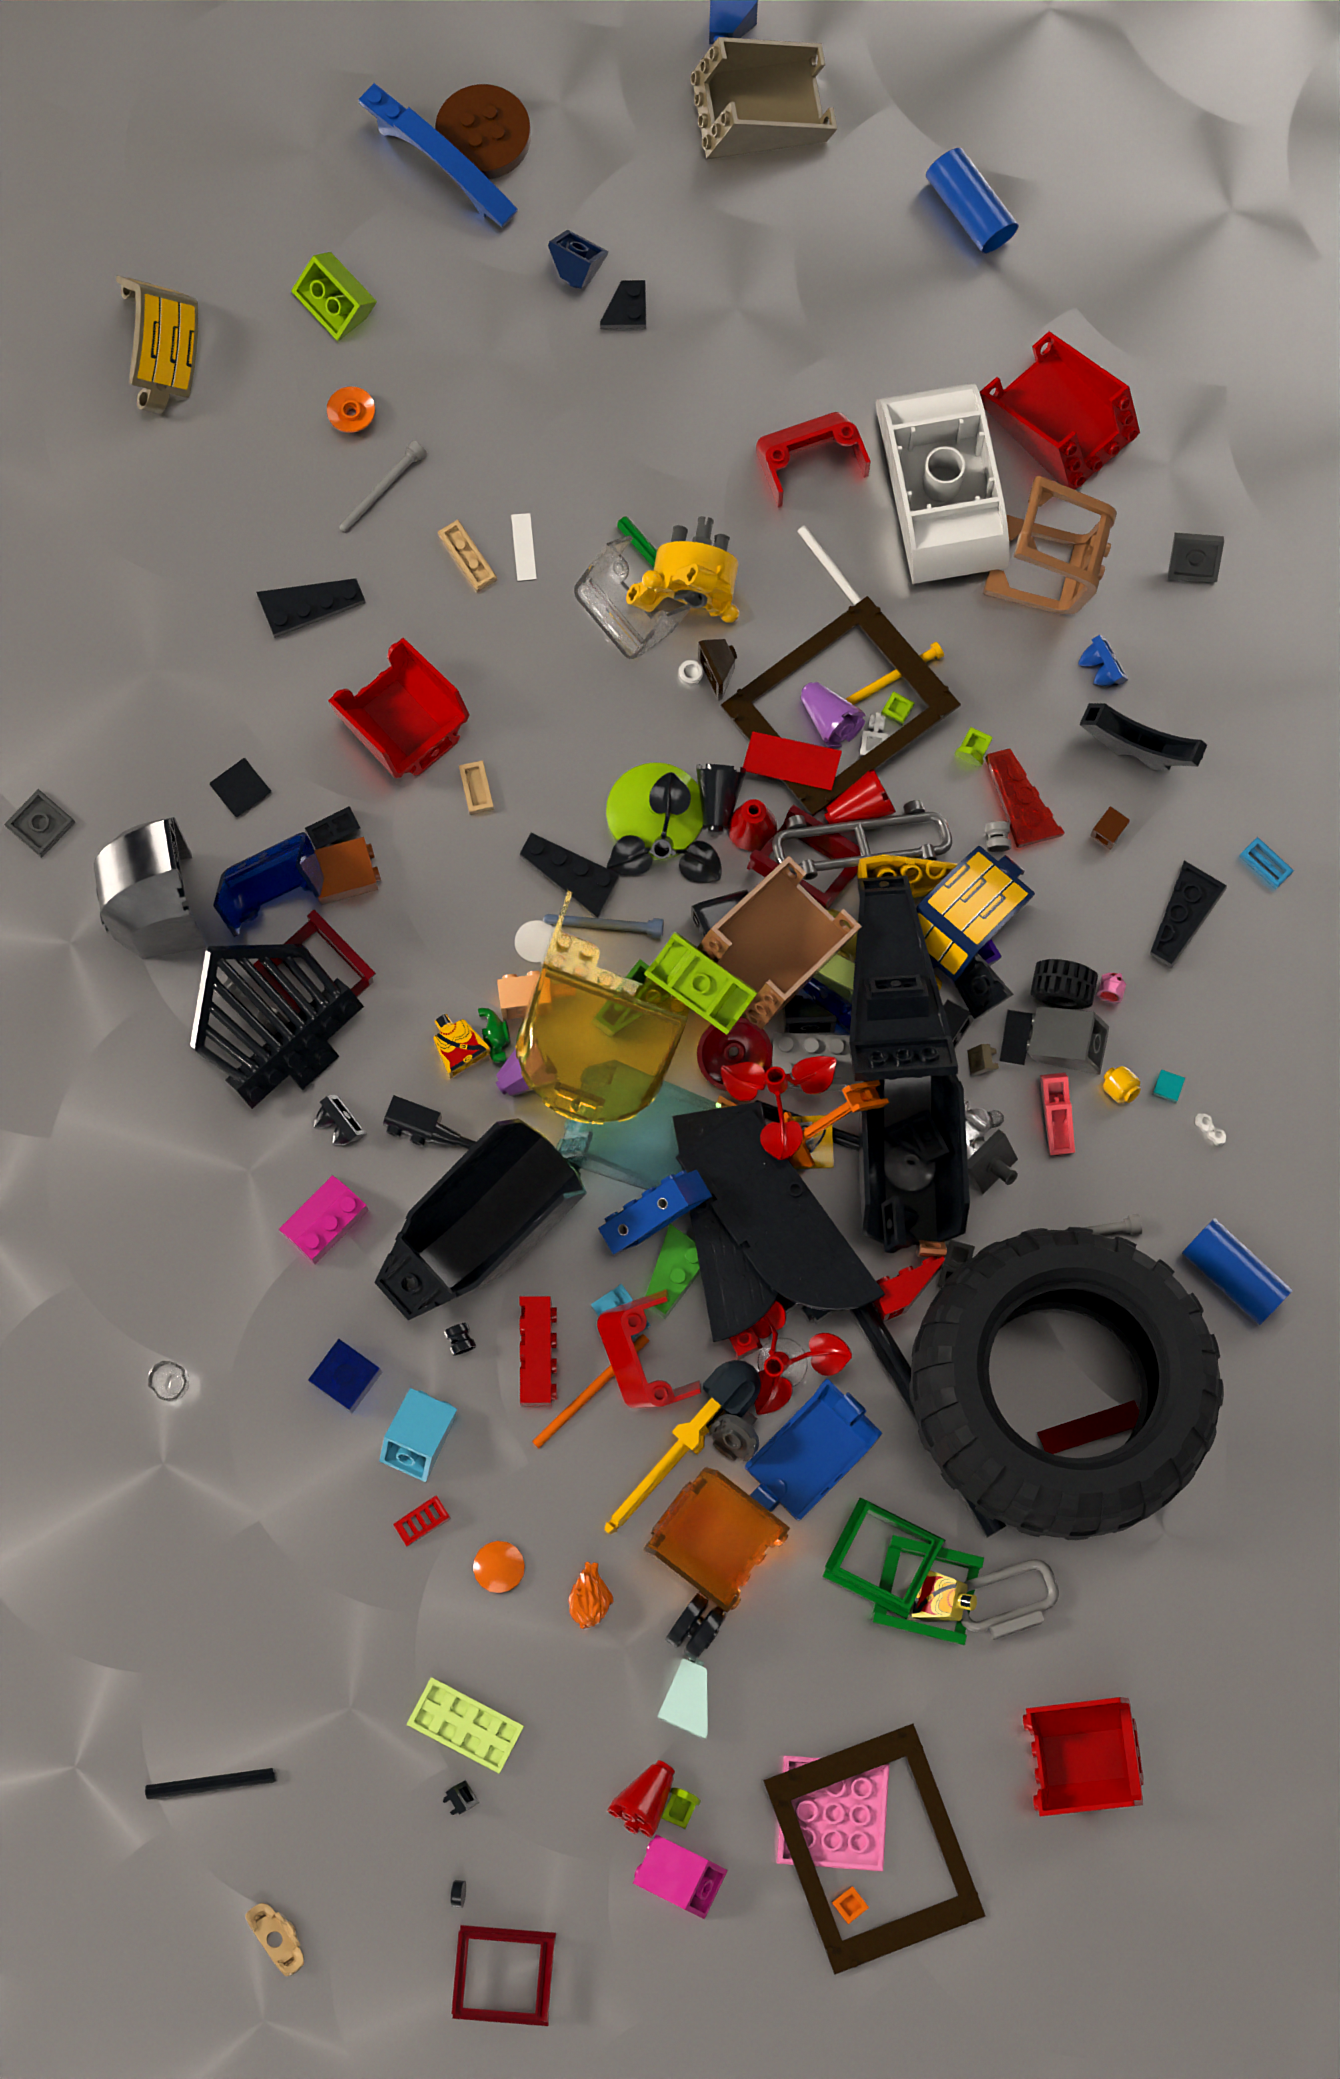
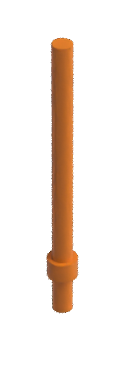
M644 1334L633 1342L637 1353L650 1341ZM611 1365L532 1441L537 1448H540L615 1375Z

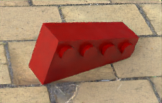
M519 1296V1306H521L520 1405L552 1406V1399H557V1384H552V1374H557V1358H552V1348H557V1333H552V1323H557V1307H552L551 1296Z

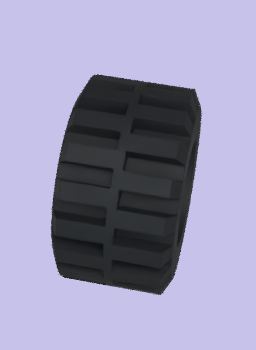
M1062 959L1038 961L1034 971L1030 994L1040 1002L1065 1009L1089 1008L1093 1005L1098 975L1091 968L1073 961Z

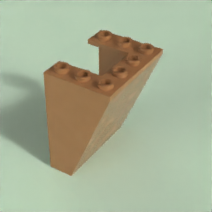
M790 856L783 860L719 920L697 947V949L735 977H739L758 991L744 1013L747 1015L748 1020L752 1024L757 1025L761 1030L862 927L844 909L834 918L799 884L807 873ZM788 867H791L796 872V875L791 873ZM843 920L847 921L851 928H848Z

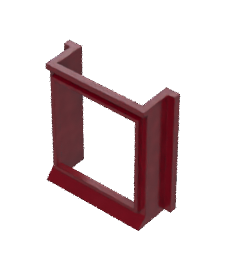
M794 804L788 810L785 818L786 821L791 816L802 815L805 818L807 827L825 825ZM785 821L761 851L755 849L749 857L748 870L752 869L766 877L779 865L769 857L773 853L772 841L774 836L780 831L787 830ZM839 833L798 838L829 859L861 856L859 846ZM858 866L844 868L825 893L803 879L799 884L828 911L856 877Z
M314 909L307 915L308 922L284 944H304L317 932L361 978L351 988L355 996L358 997L374 983L372 977L376 973ZM270 958L277 967L282 964L280 958ZM257 960L253 965L288 1004L299 1013L301 1010L296 1002Z
M461 1925L458 1933L452 2019L549 2026V2005L556 1933ZM469 1939L541 1944L535 2013L463 2008Z

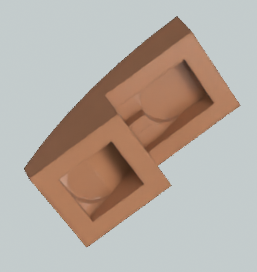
M919 1240L915 1253L918 1257L935 1256L941 1258L944 1256L945 1258L947 1248L945 1242Z

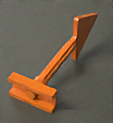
M879 1080L851 1084L843 1088L842 1091L847 1102L802 1130L803 1141L800 1148L793 1156L787 1158L792 1166H814L815 1163L805 1144L806 1141L851 1112L881 1108L890 1103L888 1098L880 1099L876 1087L880 1085ZM789 1111L784 1112L785 1122L794 1121Z

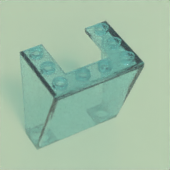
M617 1060L594 1064L585 1068L581 1075L580 1081L582 1085L580 1091L573 1098L572 1105L574 1108L572 1114L565 1121L564 1129L566 1131L564 1137L559 1140L556 1149L567 1161L579 1165L581 1169L645 1190L654 1186L656 1188L661 1185L660 1181L671 1174L676 1175L682 1171L681 1165L675 1158L679 1155L672 1116L718 1109L722 1105Z

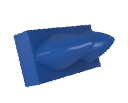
M1098 635L1091 639L1093 644L1084 651L1078 664L1080 666H1095L1104 662V665L1098 670L1094 679V683L1097 685L1106 686L1114 683L1121 685L1126 682L1128 678L1106 638Z

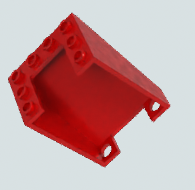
M1049 331L1032 346L1036 360L1032 366L1004 390L1000 378L996 377L980 391V396L984 409L1059 484L1076 490L1095 472H1098L1112 457H1115L1122 448L1133 441L1140 433L1130 387ZM1048 342L1047 348L1041 352L1042 346ZM996 388L993 396L989 394L992 389Z

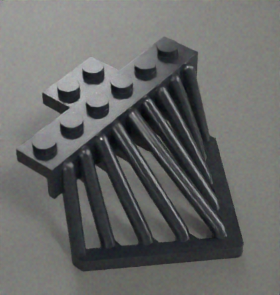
M303 944L209 946L205 952L190 1046L203 1058L228 1074L229 1077L225 1081L253 1109L288 1076L303 1090L329 1067L339 1055L327 1040L364 1006L346 984L338 978L334 981L330 978ZM270 958L281 959L282 963L285 964L311 995L312 1001L310 1003ZM293 958H302L324 985L322 992ZM235 959L289 1020L287 1024L279 1018L226 960ZM248 959L259 960L296 1002L301 1010L299 1013L288 1004ZM218 967L266 1017L277 1031L275 1035L216 977ZM214 990L257 1032L265 1042L263 1046L257 1043L212 1001ZM210 1013L254 1054L251 1057L245 1055L208 1024ZM206 1036L242 1065L239 1068H235L205 1047Z

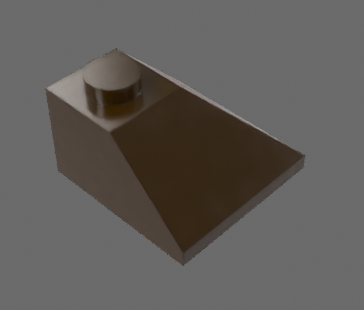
M725 639L702 640L698 642V660L719 701L723 699L734 672L737 654L732 645L728 646Z

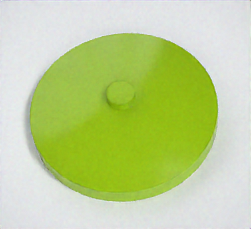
M646 763L625 772L613 785L606 806L607 823L616 842L623 836L634 835L644 841L645 848L652 847L655 839L662 833L666 812L656 813L652 810L649 802L650 792L661 776L673 772L690 790L691 803L688 809L680 815L670 813L667 836L673 840L674 849L687 850L690 844L697 840L704 826L699 787L696 781L682 769L666 763ZM648 852V853L651 855V857H652L653 860H665V859L673 858V857H675V856H677V855H680V854H675V855L670 854L669 857H667V858H665V859H658V858H656L653 854H651L650 852Z

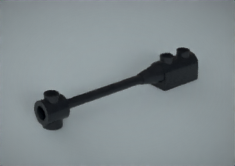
M393 1095L383 1121V1126L388 1127L386 1130L388 1134L399 1138L402 1133L410 1135L409 1141L419 1146H424L425 1142H434L451 1146L458 1145L469 1150L476 1143V1141L465 1138L458 1132L441 1124L442 1115L440 1112ZM568 1161L581 1177L579 1172L581 1167Z

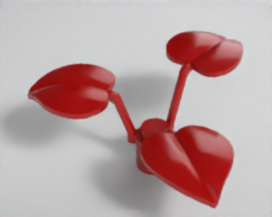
M829 1056L805 1058L797 1062L792 1068L793 1078L790 1077V1074H785V1071L780 1067H771L765 1073L760 1065L753 1062L721 1066V1075L726 1090L736 1100L751 1101L757 1096L758 1090H764L766 1085L768 1090L775 1094L780 1123L772 1122L767 1124L761 1131L760 1141L767 1153L778 1160H785L793 1156L800 1148L803 1141V1131L798 1122H785L780 1094L786 1091L788 1082L794 1086L800 1084L802 1091L807 1094H820L826 1091L833 1082L837 1060L835 1057Z
M778 1300L752 1326L754 1333L759 1338L764 1339L773 1334L771 1349L768 1351L770 1357L765 1360L764 1369L758 1372L761 1388L755 1401L757 1415L774 1412L790 1400L793 1392L792 1383L789 1379L780 1377V1375L793 1363L811 1357V1365L816 1372L824 1376H831L839 1373L852 1358V1352L848 1345L841 1338L830 1333H819L809 1340L811 1352H806L792 1359H789L788 1355L784 1352H776L778 1338L776 1330L781 1329L786 1323V1311Z

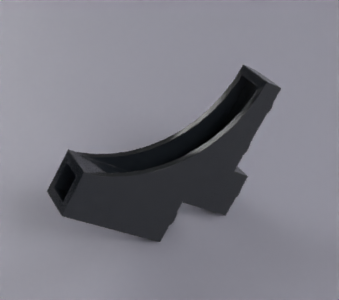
M1089 703L1079 724L1115 754L1134 755L1152 770H1170L1171 766L1198 767L1207 748V744L1203 740L1178 737L1152 729L1124 716L1106 703Z

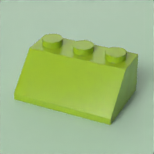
M331 252L313 255L291 290L337 341L341 340L366 320L377 303L373 296Z

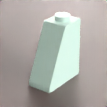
M683 1658L657 1718L706 1739L708 1734L707 1669L703 1667L704 1662L699 1659L694 1661L691 1658L689 1660Z

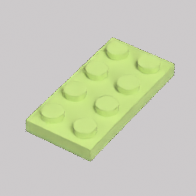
M432 1677L406 1724L498 1774L501 1773L524 1728L523 1725Z

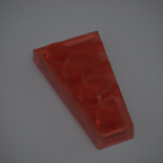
M1011 749L987 754L985 759L1006 819L1010 823V830L1016 847L1019 848L1063 836L1065 834L1064 830L1053 819L1051 810L1040 799L1039 792L1027 779L1026 772Z

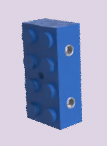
M683 1170L676 1175L671 1174L661 1180V1185L655 1188L654 1186L643 1192L640 1199H634L623 1206L624 1210L607 1216L604 1219L606 1223L600 1226L598 1230L612 1254L614 1255L639 1245L712 1197L698 1171L694 1170L687 1173L686 1170Z

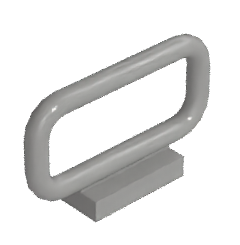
M1034 1559L965 1581L964 1583L968 1586L967 1592L1031 1570H1039L1044 1576L1049 1594L1044 1600L978 1622L973 1621L968 1611L964 1609L962 1619L960 1620L962 1625L974 1632L990 1629L992 1639L995 1640L1042 1624L1044 1622L1042 1611L1053 1607L1059 1597V1589L1052 1569L1044 1561Z

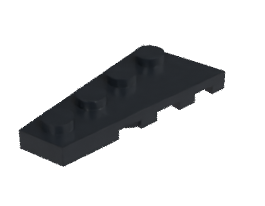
M356 578L256 592L274 638L366 603Z
M532 832L520 852L521 858L555 883L560 890L566 892L581 907L583 906L595 918L600 917L620 878V874Z
M1184 860L1172 897L1166 908L1165 916L1150 952L1151 956L1172 968L1227 889V885Z
M978 953L956 981H953L974 1019L980 1018L1014 995Z

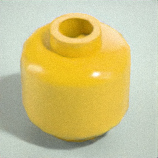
M1120 1066L1116 1069L1112 1067L1103 1077L1105 1079L1103 1083L1104 1091L1117 1103H1130L1136 1099L1141 1091L1140 1079L1126 1066Z

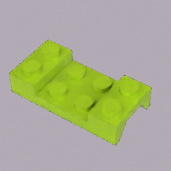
M677 932L673 933L660 954L644 973V975L726 1035L758 993V991L739 977H735Z

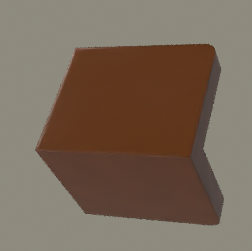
M1110 806L1093 828L1090 836L1111 850L1130 820Z

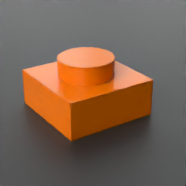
M853 1886L831 1902L847 1924L851 1923L869 1908Z

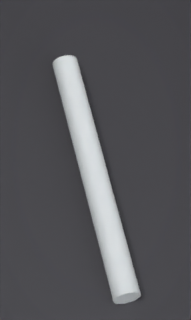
M802 526L797 532L853 605H856L862 600L807 527Z

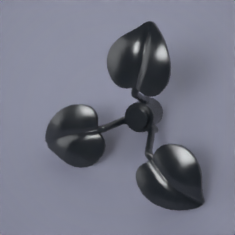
M669 772L664 774L656 781L649 796L650 806L654 812H666L661 835L655 839L652 847L645 848V843L640 837L634 835L623 836L612 849L607 869L622 875H640L652 866L653 859L648 852L658 859H665L670 854H685L679 861V869L686 879L693 882L720 880L722 875L721 861L716 850L710 844L704 841H693L688 851L673 848V840L667 836L670 813L674 815L684 813L691 803V794L687 785L675 773Z

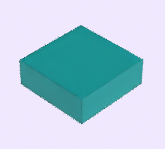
M1161 1069L1152 1095L1177 1103L1185 1078Z

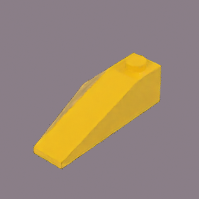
M882 854L859 859L857 878L908 875L912 896L916 898L927 896L958 863Z

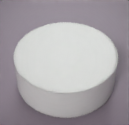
M687 660L681 664L679 678L682 683L688 686H695L702 681L703 667L698 661Z

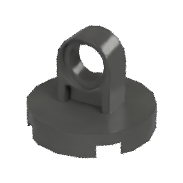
M749 1411L742 1418L731 1414L719 1416L709 1430L710 1435L713 1434L715 1439L713 1445L722 1455L731 1460H736L738 1457L744 1458L743 1461H748L754 1456L759 1447L758 1435L752 1427L758 1418Z

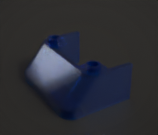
M305 832L298 833L232 865L221 874L213 906L234 937L239 935L241 923H248L257 918L261 905L301 886L304 891L309 890L313 892L316 898L321 896L324 875L312 842Z

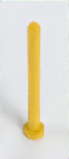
M934 642L930 644L931 649L919 655L926 663L935 657L937 659L944 657V652L940 645ZM895 669L845 700L855 705L902 676Z

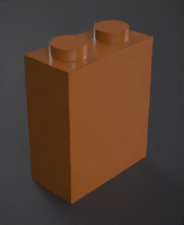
M364 837L306 852L321 905L379 890L377 882L381 881L378 867H372L370 860L375 858L371 843L366 844Z

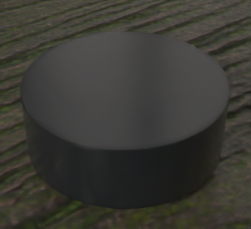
M455 1880L451 1889L452 1907L463 1908L466 1897V1881Z

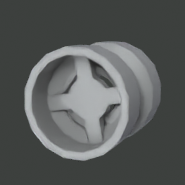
M1005 821L987 823L985 825V831L989 838L986 842L987 851L1003 852L1010 850L1011 840L1008 838L1010 823Z

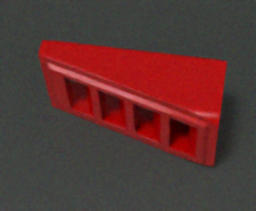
M436 1495L393 1525L405 1545L409 1546L451 1518ZM432 1506L435 1507L440 1515L438 1519H435L429 1509ZM424 1511L432 1522L428 1526L421 1516V1513ZM415 1517L417 1518V1520L423 1528L420 1531H418V1529L412 1521V1519ZM405 1523H408L414 1533L413 1536L410 1537L403 1527Z

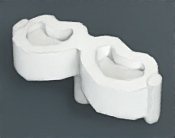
M1204 1113L1197 1114L1195 1125L1199 1126L1201 1132L1207 1133L1208 1139L1213 1141L1215 1146H1223L1226 1142L1224 1130L1215 1128L1212 1125L1211 1116Z

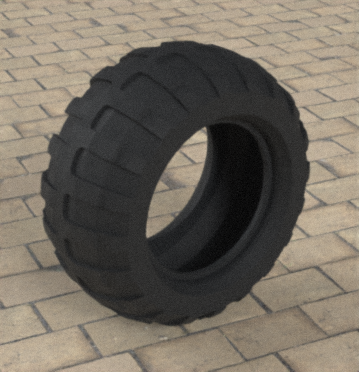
M1068 1227L1066 1230L1030 1229L1021 1232L1018 1236L1001 1242H994L980 1250L977 1255L964 1263L948 1278L931 1302L915 1338L911 1355L909 1395L919 1426L918 1434L925 1450L930 1451L942 1472L940 1475L953 1490H959L965 1498L976 1506L975 1509L991 1520L998 1519L1007 1525L1016 1527L1021 1533L1036 1537L1043 1535L1064 1538L1066 1540H1084L1093 1536L1126 1530L1160 1510L1190 1483L1215 1440L1219 1409L1223 1405L1224 1386L1222 1379H1220L1218 1366L1220 1352L1214 1334L1209 1333L1202 1317L1204 1310L1194 1293L1188 1294L1184 1287L1172 1276L1175 1271L1161 1259L1156 1262L1148 1255L1137 1250V1244L1118 1236L1111 1239L1093 1234L1092 1229ZM1057 1309L1085 1315L1110 1330L1128 1351L1134 1362L1140 1383L1139 1414L1135 1427L1126 1443L1120 1448L1100 1456L1069 1458L1043 1451L1027 1442L1015 1432L1001 1414L990 1384L989 1362L991 1349L998 1331L1003 1326L1022 1315L1034 1311Z

